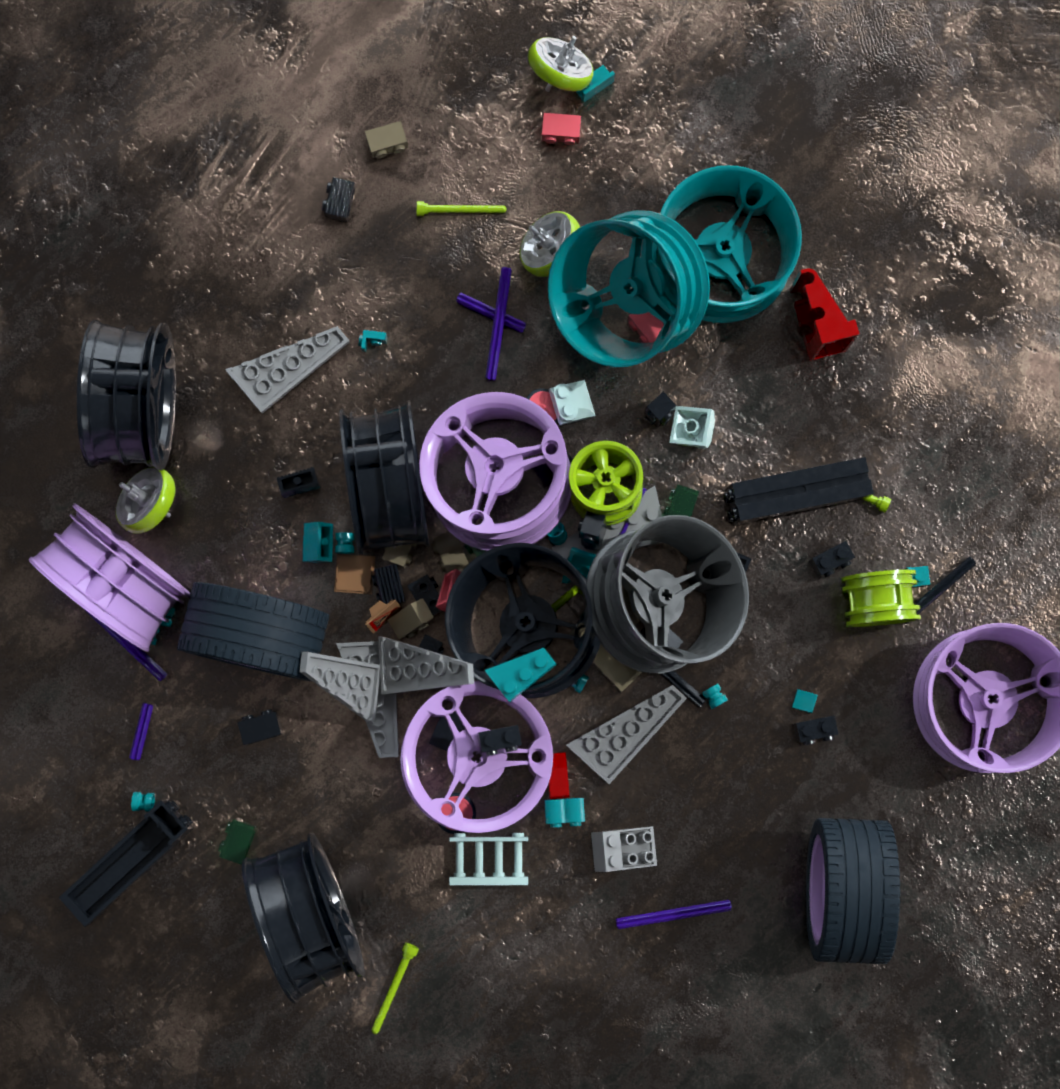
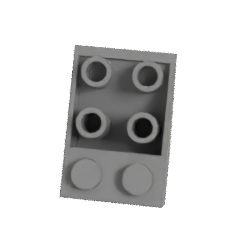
M653 826L591 832L595 872L657 866Z

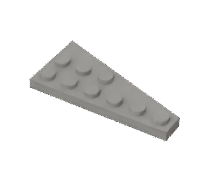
M378 641L336 643L342 658L380 665ZM380 676L375 722H365L379 758L399 757L397 693L382 695Z

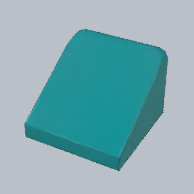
M797 689L792 708L811 714L818 695Z

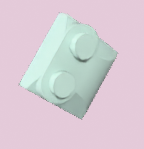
M585 380L559 384L556 387L549 388L559 426L596 416Z
M676 406L669 443L694 446L699 449L708 448L712 441L715 424L714 411L705 408Z

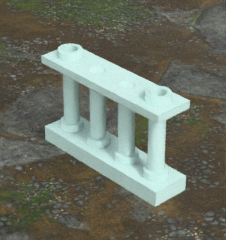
M454 833V837H450V841H456V873H454V876L449 877V885H528V876H524V872H522V841H528V837H524V833H512V837H466V833ZM464 841H475V873H473V876H465ZM483 841H495V872L493 876H485V873H483ZM503 841H514V872L512 876H505L503 872Z

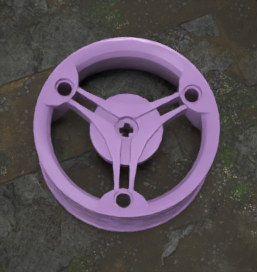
M488 392L467 397L449 407L438 417L428 431L422 445L419 466L423 489L443 526L458 540L473 548L488 551L511 543L534 544L553 530L568 507L572 493L569 484L571 464L566 452L563 436L555 421L544 409L522 396L505 392ZM513 419L536 427L542 431L544 436L540 445L517 448L512 442L503 438L482 440L470 430L474 425L484 421ZM465 434L476 444L473 448L462 439ZM457 442L468 454L465 471L470 484L476 489L472 510L463 511L460 514L455 512L441 496L438 490L436 474L443 453L447 452ZM540 453L543 454L542 456L523 460V458L529 457ZM547 463V466L554 475L550 488L541 502L530 512L518 519L494 524L489 515L497 497L509 493L516 488L523 477L524 471ZM485 494L488 495V498L486 501L484 511L482 512L479 509L481 506L483 496ZM479 518L483 519L481 524L475 525Z
M73 504L76 516L73 514L69 516L74 521L61 535L54 533L57 539L43 551L39 552L38 555L30 557L28 559L29 562L51 583L91 615L135 646L149 652L150 644L154 640L153 638L162 621L169 622L165 616L176 601L184 603L181 597H189L191 599V593L125 539L77 504Z
M1009 623L985 624L946 638L936 645L924 659L914 683L913 708L916 722L923 737L943 759L957 767L973 772H1019L1046 761L1060 748L1059 650L1037 632ZM991 640L1002 642L1018 649L1033 662L1034 667L1032 668L1030 678L1011 682L1008 677L996 671L987 670L974 673L958 660L963 651L964 644L973 641ZM951 668H957L968 679L964 682ZM945 673L960 689V709L964 717L972 723L970 748L962 751L959 750L947 739L938 724L933 707V686L936 674ZM1041 677H1044L1047 681L1045 687L1040 684ZM1029 682L1032 683L1034 689L1017 693L1015 687ZM1033 693H1037L1042 698L1047 699L1046 715L1042 727L1028 746L1006 758H1001L989 750L995 728L1007 724L1013 718L1017 711L1019 700ZM988 696L994 697V699H992L994 700L993 703L988 702V700H990L988 699ZM981 728H984L982 748H978ZM978 752L981 753L982 759L979 758Z
M474 681V684L449 686L427 700L417 711L403 738L400 756L401 772L410 797L430 819L456 831L472 833L491 832L516 823L526 816L539 802L551 777L553 747L548 728L542 716L524 696L520 694L513 701L509 702L499 689L487 686L480 681ZM474 695L491 697L515 709L526 721L534 736V740L530 743L528 749L518 748V750L511 752L501 749L497 750L498 754L486 756V753H480L477 733L488 731L489 729L472 727L459 709L463 697ZM444 700L452 702L453 707L451 710H445L442 707ZM454 711L465 728L460 733L449 716ZM430 716L445 717L454 737L447 752L448 767L454 777L445 797L433 800L428 796L419 780L415 760L420 732ZM535 751L539 755V763L532 760V754ZM473 752L481 754L479 763L472 761ZM507 753H527V761H507ZM528 766L534 780L526 795L516 806L492 818H463L459 804L471 787H482L493 783L501 776L505 767ZM461 782L465 786L456 802L448 800L457 783ZM444 804L451 805L452 813L450 815L442 813L441 808Z

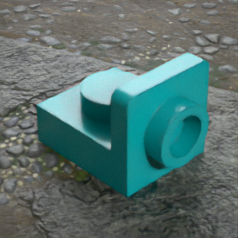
M363 330V335L359 336L358 346H361L362 352H366L368 342L376 346H381L382 343L387 344L386 332Z
M928 566L907 567L904 569L916 570V575L912 576V578L917 580V585L912 587L931 585Z

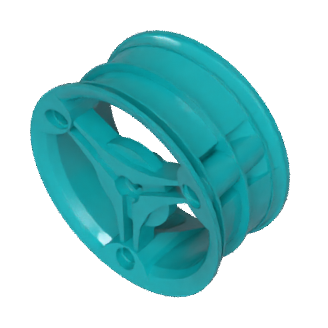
M725 165L701 170L683 180L671 192L660 213L675 220L686 207L698 200L712 196H732L735 198V203L739 209L728 223L720 222L708 226L702 231L698 239L695 240L705 258L709 276L718 279H728L741 296L739 302H719L709 299L702 320L713 323L742 321L759 314L771 305L779 296L793 272L802 244L800 219L787 193L775 181L756 170L741 166ZM752 200L755 205L749 206L746 201ZM743 211L748 216L740 228L735 223ZM766 214L773 223L779 237L781 260L774 281L755 285L747 270L752 255V246L745 230L752 216ZM653 242L652 261L660 268L663 274L665 295L677 306V286L673 271L665 255ZM723 245L727 246L725 251L722 250ZM739 274L749 288L746 291L737 277Z
M645 210L624 212L610 219L595 221L578 228L559 247L552 261L548 278L549 304L561 334L581 355L598 364L610 367L634 366L651 359L658 353L671 350L685 342L700 325L708 306L710 293L707 264L694 238L673 219L660 213ZM613 230L632 237L628 258L623 259L614 267L610 276V285L597 292L586 283L587 267L593 250L601 239ZM652 241L665 255L673 271L677 286V308L665 295L663 274L660 268L652 261ZM611 291L613 299L602 302L599 295ZM617 304L621 309L631 314L639 315L649 312L662 321L664 326L655 342H631L612 333L600 321L603 307Z

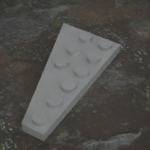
M337 326L306 340H300L298 343L290 346L287 345L261 355L259 358L243 362L241 365L225 370L258 410L264 413L350 343V341Z
M655 486L645 491L636 512L628 518L630 524L626 532L638 530L648 522L662 517ZM627 520L616 525L606 526L607 530L601 548L611 539L621 534ZM580 531L568 537L565 543L552 547L553 551L567 560L572 547L595 555L600 551L584 548L581 545V538H579ZM651 540L639 541L635 549L656 545L663 542Z
M378 636L382 695L474 684L472 663L387 637Z
M302 652L300 673L368 723L375 722L380 665Z
M672 685L566 746L606 783L610 784L687 698Z

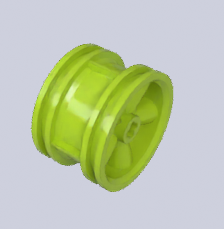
M598 441L587 445L577 453L569 470V484L572 492L571 502L575 510L583 518H585L587 511L605 515L606 526L619 524L635 513L642 499L643 469L640 460L630 448L614 441ZM608 463H614L618 466L615 469L612 466H608ZM596 464L597 469L593 474L585 471ZM631 475L635 483L633 490L620 485V477ZM593 484L596 490L587 499L580 492L578 486ZM613 492L619 503L604 505L605 493Z
M916 570L876 571L842 577L841 582L846 584L845 587H842V592L849 594L850 611L845 612V617L849 618V622H846V627L880 626L921 620V615L916 614V611L920 610V605H914L912 586L917 585V580L912 578V576L916 575Z

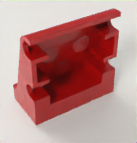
M810 268L800 270L789 292H799L803 296L802 300L795 301L793 305L799 326H810L813 330L812 334L805 335L803 338L809 360L812 361L846 352L860 334L856 320L847 321L815 270Z

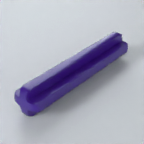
M142 704L129 755L130 759L140 760L153 710L152 704Z

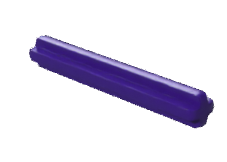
M459 293L456 299L457 303L494 320L495 308L463 293ZM505 313L504 325L522 333L526 328V323Z

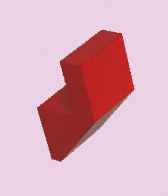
M566 752L553 753V767L549 780L550 799L570 797Z

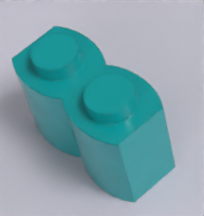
M584 798L544 800L546 824H550V828L562 827V823H570V826H581V822H585Z

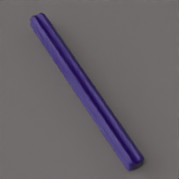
M508 267L501 268L485 376L489 380H495L512 272L511 268Z
M86 611L158 681L164 680L167 673L142 649L117 634Z
M730 900L622 917L616 919V926L618 929L726 912L731 911L732 906Z

